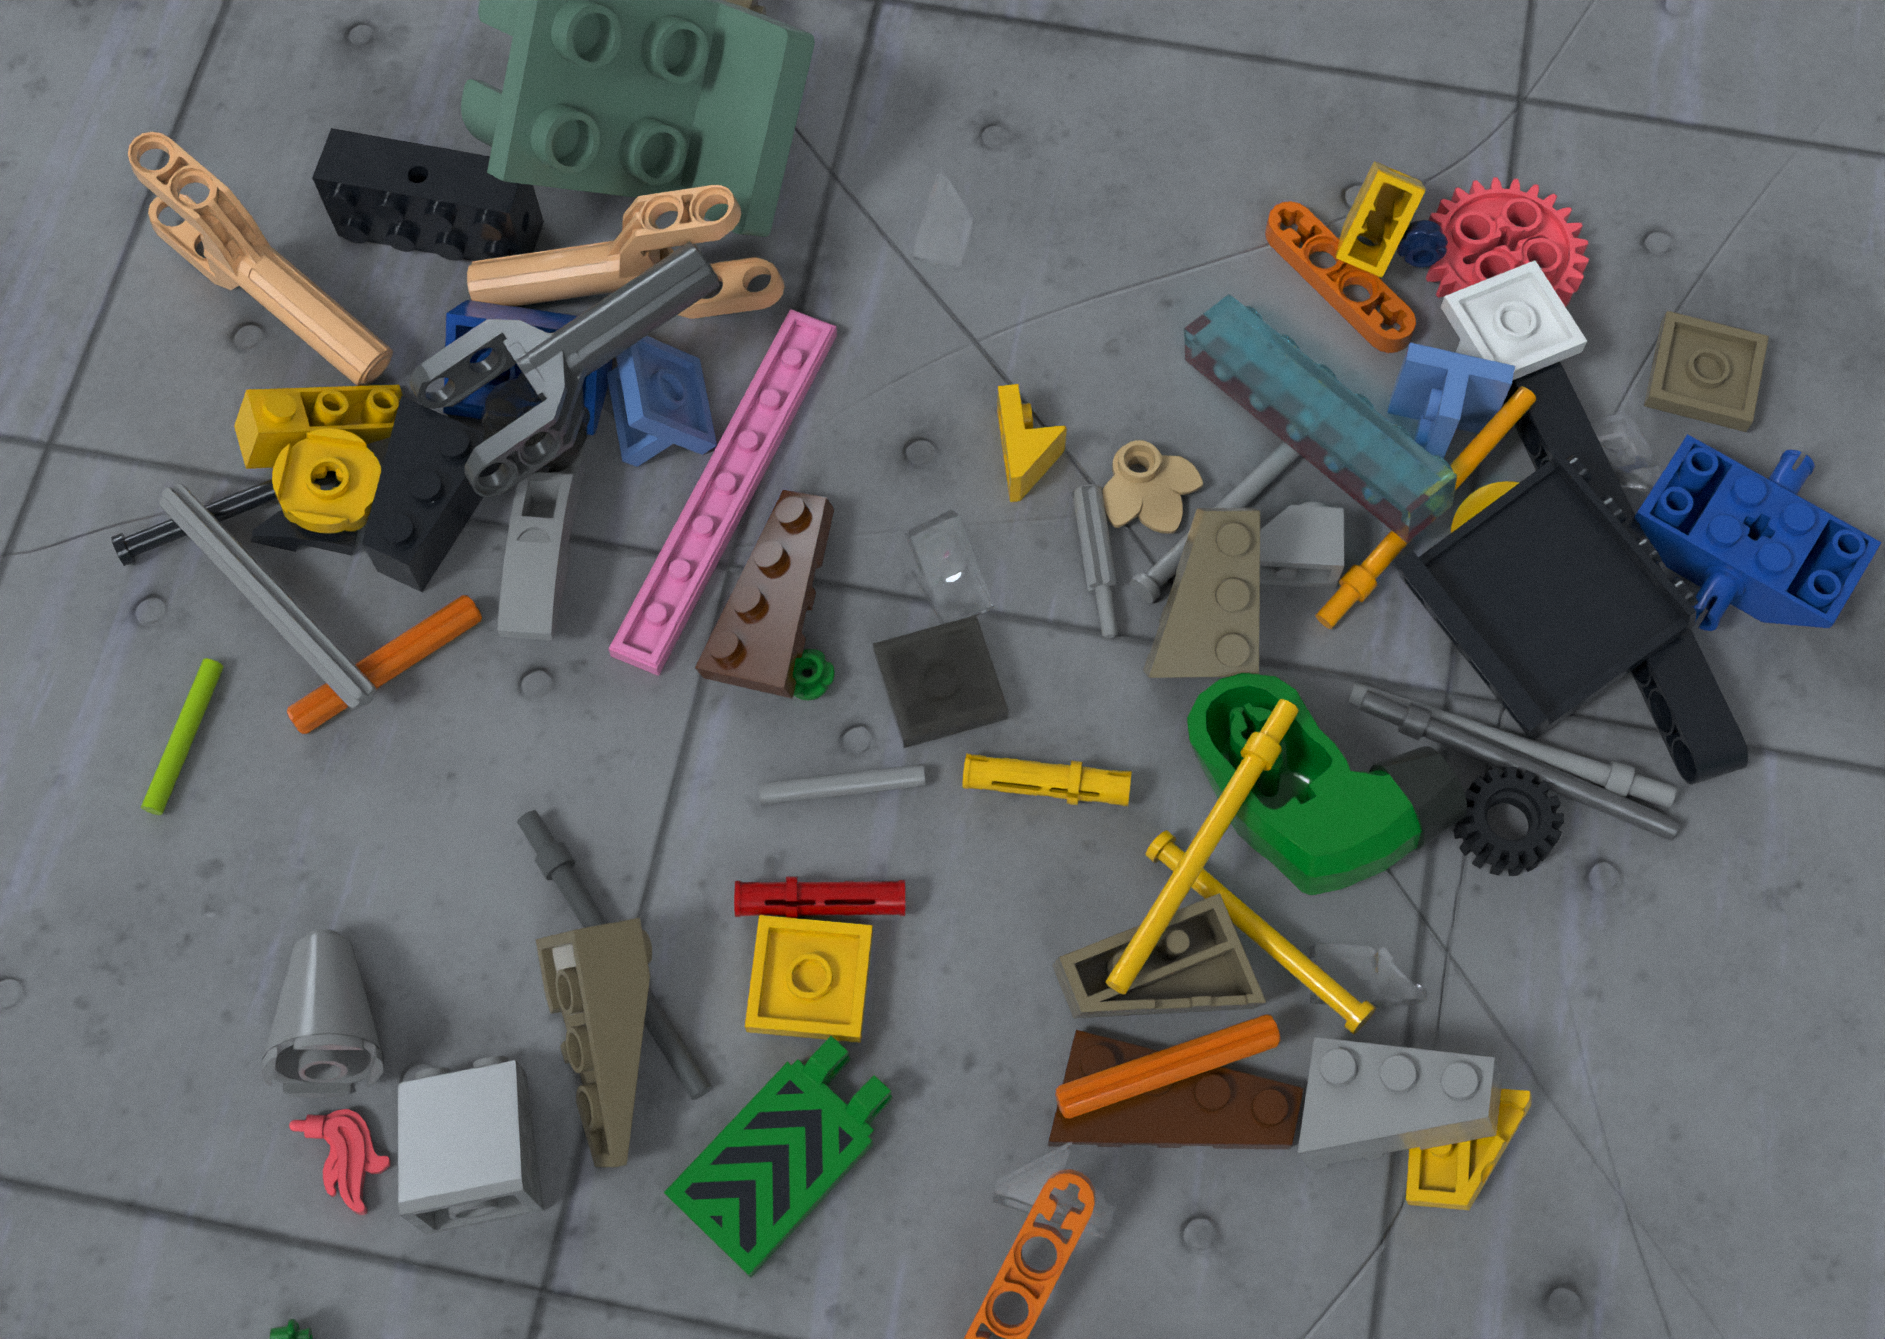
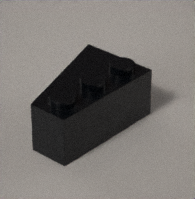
M403 396L400 399L362 545L377 572L423 592L484 498L475 493L465 476L464 469L473 449L491 436ZM498 462L487 466L481 471L479 477L493 474L500 468L502 463Z

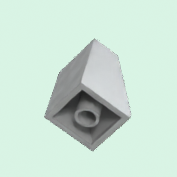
M490 1056L474 1061L473 1069L451 1073L450 1069L445 1067L429 1068L417 1072L415 1080L398 1083L399 1215L426 1235L544 1211L527 1076L516 1060L509 1061L506 1056Z

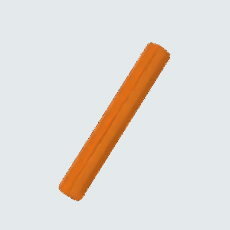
M462 595L355 665L377 689L478 624L482 620L481 612L468 595ZM325 683L289 706L286 711L297 730L302 734H307L348 708V706Z
M1265 1014L1059 1085L1055 1092L1056 1101L1064 1118L1070 1119L1275 1048L1281 1041L1280 1032L1273 1017Z

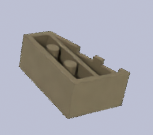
M1197 508L1175 572L1176 577L1166 606L1163 608L1159 620L1160 624L1143 671L1148 678L1229 677L1240 673L1259 674L1260 510L1254 508Z

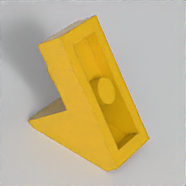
M1019 384L998 386L997 416L1009 501L1018 502L1023 499L1064 452L1067 427L1053 426L1033 429L1031 404H1021Z

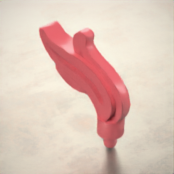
M349 1109L336 1110L328 1115L308 1114L306 1120H292L289 1124L290 1130L304 1132L305 1138L325 1139L330 1145L329 1156L323 1168V1182L327 1193L331 1197L336 1196L335 1185L338 1182L340 1195L344 1203L358 1215L367 1214L368 1209L363 1202L366 1172L381 1174L387 1170L391 1161L388 1156H378L376 1154L367 1123L357 1112Z

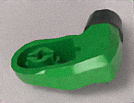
M1240 673L1219 679L1198 695L1187 717L1190 744L1218 799L1243 760L1241 750L1253 732L1261 731L1280 699L1287 700L1299 709V713L1279 744L1282 748L1280 755L1269 771H1262L1231 824L1237 834L1249 846L1270 861L1302 893L1312 896L1341 890L1381 873L1414 849L1420 850L1462 820L1467 814V801L1459 778L1439 752L1430 746H1423L1373 764L1369 772L1351 771L1346 758L1336 744L1319 729L1296 689L1276 676Z

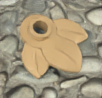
M1131 441L1116 452L1112 464L1114 476L1103 488L1102 495L1106 517L1115 528L1122 527L1138 517L1143 525L1153 531L1166 534L1175 533L1180 526L1183 516L1181 495H1187L1202 488V478L1195 466L1181 456L1162 455L1153 444L1147 441ZM1134 464H1140L1147 471L1138 473L1130 470L1129 467Z

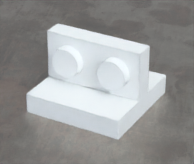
M1536 260L1444 296L1441 304V309L1460 338L1455 353L1514 365L1513 380L1579 354L1587 343L1586 338Z

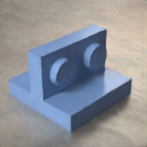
M645 336L616 356L618 366L607 373L622 462L638 467L672 444L701 455L717 446L700 358L649 336Z
M1409 343L1390 397L1387 413L1419 420L1413 443L1414 445L1422 446L1418 466L1439 471L1456 429L1478 434L1503 405L1512 385L1514 365Z

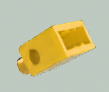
M1374 161L1344 222L1336 259L1382 278L1426 191L1422 182ZM1357 236L1368 238L1375 246L1363 244L1357 239Z

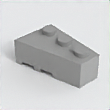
M1314 1037L1297 1154L1308 1169L1312 1171L1328 1168V1164L1358 1158H1364L1365 1160L1384 1157V1153L1420 1147L1423 1150L1496 1136L1503 1078L1495 1057Z

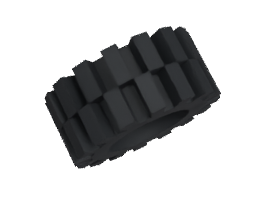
M1506 767L1501 775H1499L1498 769L1495 768L1489 770L1484 778L1481 776L1477 777L1465 792L1467 814L1453 829L1455 839H1463V843L1459 847L1463 855L1466 856L1472 851L1476 855L1472 862L1473 865L1480 869L1484 863L1492 865L1489 873L1498 876L1504 869H1508L1509 876H1518L1524 868L1527 872L1536 868L1558 842L1562 831H1559V828L1564 823V813H1556V810L1561 805L1558 795L1548 798L1546 795L1551 786L1545 780L1539 786L1533 784L1532 780L1535 773L1528 770L1525 771L1522 777H1517V767ZM1501 803L1517 807L1527 818V835L1517 840L1501 838L1491 830L1488 824V810L1492 806Z

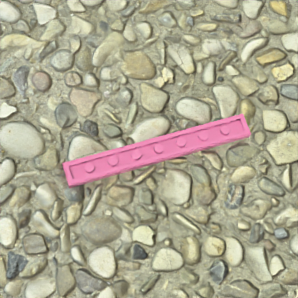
M790 309L608 649L611 657L657 676L660 675L836 339L837 329L835 325Z

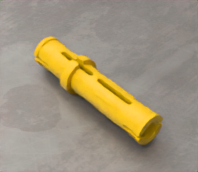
M966 753L962 787L964 789H986L1006 793L1049 796L1067 799V804L1078 805L1079 801H1094L1128 807L1132 771L1083 767V762L1072 760L1071 765L1049 764Z

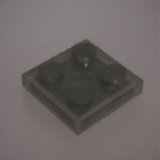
M977 615L873 643V653L903 748L1008 719L1009 710Z

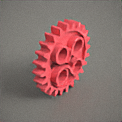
M1493 177L1490 188L1485 190L1475 180L1471 185L1469 194L1459 187L1456 188L1451 201L1443 198L1440 201L1437 212L1430 215L1429 221L1437 223L1442 228L1448 244L1445 256L1429 267L1426 280L1427 282L1441 281L1436 296L1440 298L1487 279L1486 277H1494L1536 260L1566 307L1573 293L1577 292L1584 278L1583 272L1589 261V258L1583 256L1588 246V240L1578 238L1583 227L1582 223H1567L1572 211L1570 207L1557 211L1553 208L1557 195L1552 194L1544 200L1538 198L1539 185L1534 184L1526 193L1520 191L1519 179L1514 178L1510 188L1503 189L1499 179Z

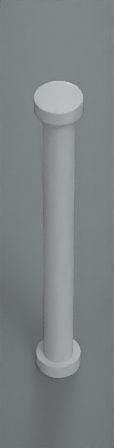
M1301 419L1295 424L1296 427L1312 438L1319 432L1316 426L1306 419ZM1283 442L1214 508H1245L1300 454ZM1189 532L1145 574L1139 572L1130 580L1133 591L1147 603L1152 604L1160 596L1159 589L1176 574L1175 572Z

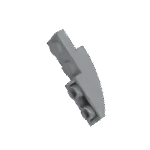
M569 448L517 484L502 572L497 629L499 637L553 641L572 556L569 540L587 464L585 448Z

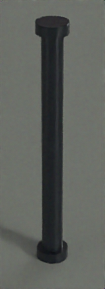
M327 471L325 478H316L314 483L316 484L334 477L336 472ZM269 479L204 506L219 522H222L277 500L272 479ZM169 519L126 537L123 533L112 536L111 540L120 561L126 566L135 562V556L187 536V534L172 519Z

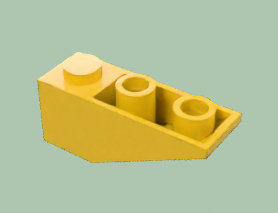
M400 385L246 390L234 425L245 468H273L281 450L289 443L293 447L298 441L307 438L305 433L316 429L334 428L345 430L359 436L366 442V445L391 437L400 399L403 396Z

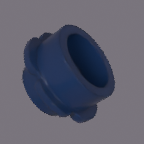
M1428 220L1415 221L1408 225L1397 247V253L1399 256H1404L1405 262L1419 268L1429 267L1445 256L1448 240L1437 223Z

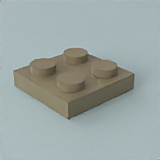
M1667 311L1660 324L1644 406L1747 432L1754 419L1769 336Z

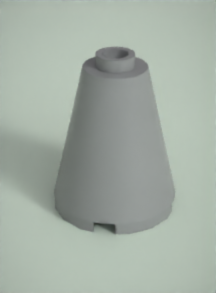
M318 929L311 931L306 937L298 940L293 947L262 1058V1076L264 1082L270 1087L272 1078L283 1083V1093L290 1096L315 1099L340 1097L352 1093L351 1083L367 1078V1087L376 1083L384 1072V1055L351 941L334 930Z

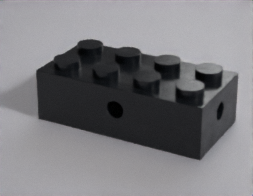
M331 128L312 177L337 235L354 243H365L368 241L390 245L394 249L403 252L417 250L434 253L452 261L461 259L478 261L533 253L544 222L534 186L501 181L487 173L490 156Z

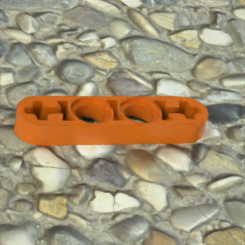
M1292 201L1275 205L1270 211L1265 230L1266 240L1270 246L1373 347L1386 353H1395L1405 349L1410 343L1416 325L1415 314L1411 308L1378 276L1336 259L1340 239L1308 208ZM1281 223H1283L1285 226L1289 227L1293 224H1296L1298 226L1297 232L1292 228H1287L1283 231L1282 229H1280ZM1300 241L1303 243L1302 248H1299ZM1315 252H1326L1333 256L1336 264L1330 268H1319L1312 264L1309 256ZM1349 285H1360L1367 289L1370 298L1363 302H1355L1345 296L1343 289ZM1377 305H1381L1379 312L1375 309ZM1383 322L1388 326L1394 323L1399 324V332L1394 328L1385 331L1382 329Z
M1073 1169L1059 1170L1052 1174L1044 1183L964 1339H988L990 1332L978 1329L981 1323H984L995 1335L1005 1339L1028 1338L1094 1209L1096 1201L1095 1188L1090 1179L1082 1172ZM1069 1183H1072L1080 1188L1078 1199L1085 1206L1082 1210L1074 1207L1068 1210L1060 1227L1072 1230V1234L1066 1239L1053 1226L1038 1223L1035 1219L1041 1213L1050 1221L1058 1205V1199L1051 1194V1191L1054 1187L1064 1191ZM1041 1236L1049 1239L1054 1244L1057 1250V1260L1052 1267L1046 1270H1036L1026 1264L1022 1256V1248L1025 1242L1032 1237ZM1013 1291L1025 1298L1029 1313L1024 1321L1009 1325L1003 1323L994 1312V1301L1003 1292Z

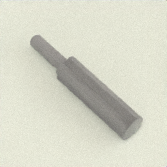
M1087 484L1075 488L1071 495L1074 501L1087 589L1089 593L1096 594L1102 636L1113 638L1118 634L1111 591L1116 589L1117 579L1102 495L1103 489L1099 485Z

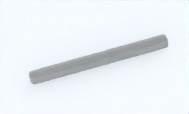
M177 484L172 488L166 487L161 492L163 497L159 501V505L349 708L357 710L363 705L367 706L373 700L372 696L376 692L374 684L185 485Z

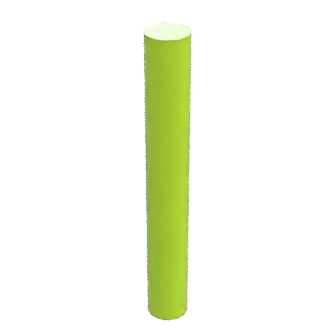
M204 658L201 662L142 802L141 809L146 812L162 815L224 668L221 663L215 660Z

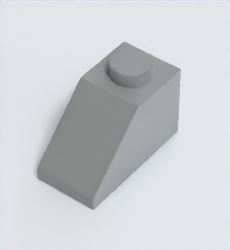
M1321 502L1290 505L1260 530V584L1336 589L1344 568V508L1328 507Z

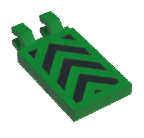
M832 1036L809 1058L806 1065L799 1059L792 1065L787 1061L664 1191V1194L750 1278L874 1145L873 1141L869 1138L874 1132L870 1124L893 1099L892 1095H890L891 1090L875 1075L852 1097L848 1105L827 1086L851 1060L848 1056L849 1052Z

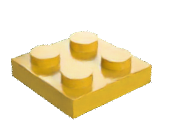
M759 915L744 1026L746 1032L825 1040L832 1036L837 1041L861 1043L873 926Z

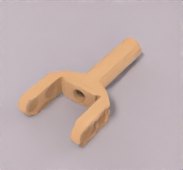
M147 132L134 138L128 149L129 161L138 180L158 196L150 204L148 214L153 230L162 240L214 284L229 290L238 286L244 289L356 386H367L373 383L385 371L391 361L393 350L272 248L253 217L225 184L166 135L157 132ZM150 149H161L170 156L167 165L159 170H148L142 167L139 163L140 157ZM194 182L202 183L210 190L209 196L205 201L196 204L187 195L180 194L181 189L185 185ZM169 206L185 220L178 226H166L158 220L159 214L164 208ZM200 241L203 243L204 256L206 258H203L196 252Z
M708 185L638 196L623 214L622 232L614 241L472 261L467 271L468 292L472 301L513 307L613 293L673 253L674 251L671 247L682 246L689 241L692 244L720 240L739 223L741 208L729 188L722 185ZM717 204L728 205L727 212L719 220H704L705 213L712 206ZM668 211L678 212L677 219L672 225L664 229L658 228L655 221L660 215ZM758 257L710 263L719 281L723 282L721 291L712 298L700 299L678 315L695 319L765 309L778 302L783 295L785 288L784 280L773 263ZM761 274L771 276L770 283L763 290L758 292L747 290L748 284L756 276Z

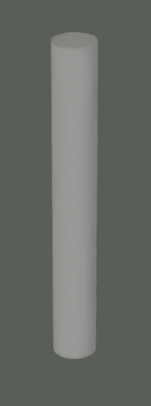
M919 764L759 783L761 805L926 786L924 766Z

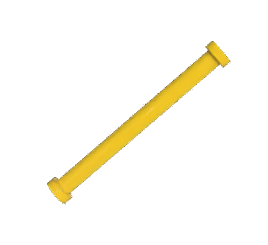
M1165 830L1153 840L1145 855L1152 862L1157 863L1161 861L1170 870L1174 871L1185 852L1175 844L1176 837L1168 830ZM1204 868L1202 869L1191 888L1204 899L1220 893L1232 923L1346 1020L1344 1027L1353 1035L1356 1034L1374 1014L1376 1007L1367 1000L1363 1003L1358 1001Z

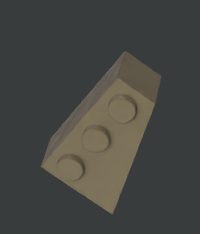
M1220 893L1176 911L1125 995L1110 988L1105 981L1140 925L1060 956L1052 964L1074 1019L1254 1009L1266 1003Z

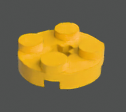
M322 428L305 433L306 439L298 441L293 447L289 443L281 450L273 467L272 484L282 511L290 522L318 533H338L344 530L350 532L359 530L366 525L382 470L377 457L367 448L366 442L359 436L345 430ZM327 471L336 472L337 480L341 482L338 487H334L332 490H321V486L314 483L316 478H325Z

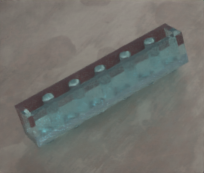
M1228 294L1184 328L1185 360L1406 543L1453 505L1457 474L1453 472L1446 460L1440 456L1431 455L1414 441L1411 434L1403 426L1392 424L1375 410L1373 404L1364 395L1353 393L1337 380L1330 368L1324 364L1314 362L1299 349L1291 337L1285 334L1280 335L1265 323L1261 315L1253 307L1244 306Z

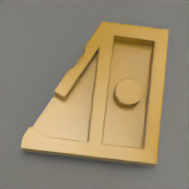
M1501 1089L1496 1136L1423 1150L1420 1147L1409 1149L1406 1189L1408 1205L1470 1210L1530 1109L1532 1103L1531 1092L1527 1090Z

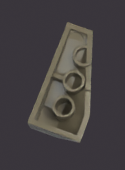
M640 918L575 929L535 939L545 997L550 1014L562 1012L567 1029L566 1041H563L560 1045L565 1064L570 1063L573 1070L580 1074L583 1084L577 1088L576 1104L595 1167H620L627 1165L650 981L648 964L652 960L651 941L647 932L642 930Z

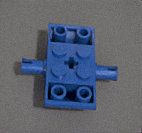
M1687 434L1635 515V519L1639 522L1645 535L1659 553L1665 566L1701 587L1695 596L1698 603L1693 606L1696 610V620L1705 608L1708 612L1698 628L1706 631L1717 629L1722 616L1730 604L1764 623L1830 628L1836 621L1882 542L1797 495L1815 468L1813 460L1808 455L1805 456L1800 466L1794 471L1792 467L1801 452L1792 449L1786 450L1782 453L1780 461L1767 479Z

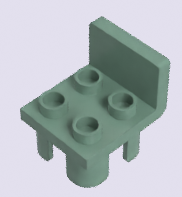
M480 0L478 8L480 21L513 36L503 91L484 81L475 79L467 80L463 89L461 101L463 122L473 137L492 147L487 173L505 182L634 198L642 195L708 185H722L729 188L741 208L740 221L732 232L758 237H767L770 234L815 45L814 36L811 33L723 0ZM717 204L712 206L705 213V218L711 221L719 220L727 212L728 205Z

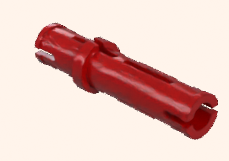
M786 876V882L735 881V917L764 915L786 916V918L798 919V916L805 915L905 916V880L798 882V876Z

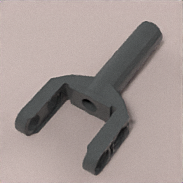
M689 241L554 333H546L521 320H485L421 363L410 377V386L419 402L427 408L453 407L515 364L519 366L543 402L476 446L464 469L465 476L475 493L483 497L498 496L574 446L584 416L582 385L586 376L720 286L718 283L719 279L700 249ZM484 348H492V352L485 360L478 363H470V359L477 351ZM444 377L449 378L447 384L442 389L431 393L426 392L428 385L434 380ZM539 432H547L545 437L537 444L528 447L524 446L526 441ZM493 463H502L500 468L493 474L479 477L481 471Z

